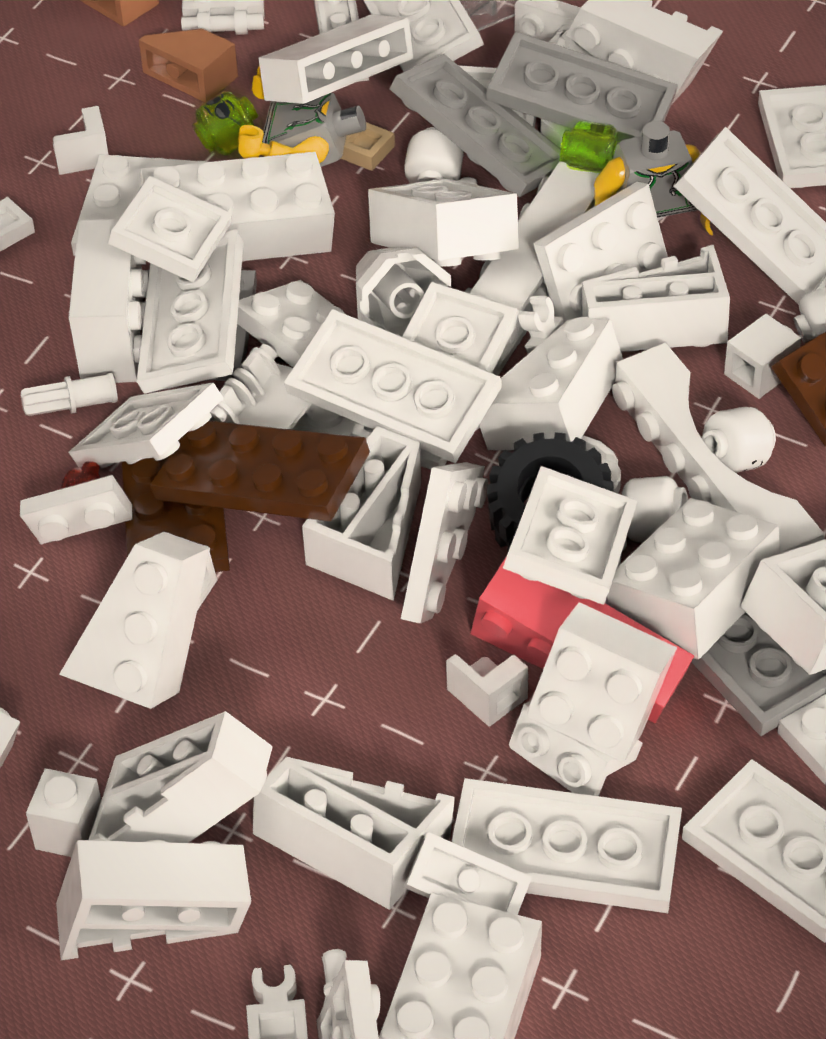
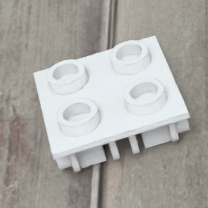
M262 344L260 348L254 347L250 351V355L241 364L243 368H237L233 372L234 378H228L225 382L224 387L220 390V394L224 399L210 411L212 415L210 421L292 430L312 403L287 393L284 382L293 368L275 363L274 359L277 357L275 350L269 345Z

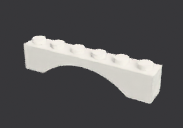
M666 343L616 362L615 384L612 386V393L616 404L621 410H627L636 421L642 437L647 442L651 441L662 454L663 461L671 473H677L686 484L691 498L706 501L712 505L738 513L749 514L755 518L779 525L780 554L824 540V532L797 500L772 493L745 480L725 466L709 450L697 432L689 411L688 397L691 372Z

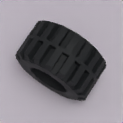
M544 432L533 434V442L526 443L523 438L514 442V452L511 453L505 449L498 456L499 466H492L489 474L490 484H487V497L491 530H495V540L501 548L507 546V551L509 552L526 507L524 501L531 494L541 466L614 492V483L611 481V470L608 463L601 464V454L595 447L586 451V441L575 437L572 442L566 441V433L555 432L554 439H545Z

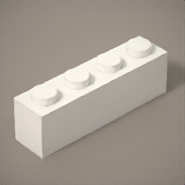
M368 15L259 57L265 101L304 104L414 59L409 18Z

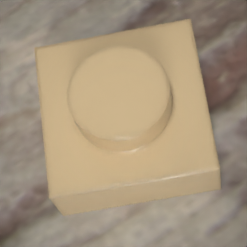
M366 122L365 131L346 136L343 155L340 159L373 171L395 147V134Z

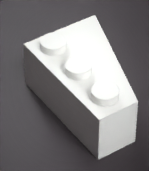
M714 245L701 248L700 256L678 262L675 256L664 258L661 260V267L639 273L636 267H632L582 282V317L611 319L621 352L648 350L663 343H666L670 348L686 346L706 347L711 344L727 343L730 296Z
M578 317L567 320L501 377L502 388L479 424L488 450H514V442L522 438L526 443L533 442V434L543 432L545 439H554L555 432L566 433V441L572 442L575 437L582 438L615 383L616 362L623 360L611 319Z
M376 426L366 439L370 453L333 520L330 522L307 519L303 524L306 565L394 601L421 486L420 442Z
M162 532L135 544L59 675L150 709L178 694L182 683L210 548L167 532Z
M225 711L117 755L89 840L107 838L112 841L126 842L164 840L168 843H189L260 793L267 778L266 769L273 746Z
M286 756L267 776L260 793L254 797L253 834L390 910L407 891L404 886L424 836L429 832L450 841L455 797L441 793L437 794L436 800L403 792V784L391 781L386 782L385 788L353 780V772Z
M107 838L77 840L56 902L61 960L79 958L78 948L113 943L114 952L132 950L131 940L166 934L167 944L238 933L251 904L243 845H228L215 841L194 844L168 843L164 840L126 842L112 841Z

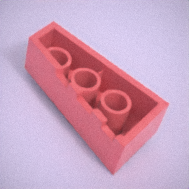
M505 558L479 598L470 634L544 669L560 626L578 602L665 641L677 647V650L648 718L649 721L656 723L688 670L694 655L605 603L602 605L589 599H580L567 591L539 581L525 579L517 573L503 569Z

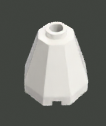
M385 248L368 251L356 265L358 320L402 337L430 283L434 282L451 287V275L419 248Z

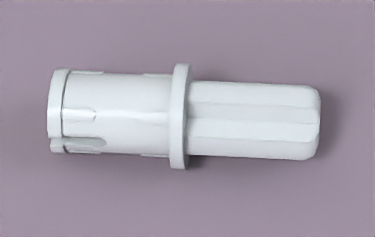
M113 373L72 381L70 376L64 377V382L24 388L21 391L23 411L28 416L68 409L72 414L76 413V408L109 402L115 403L118 401Z

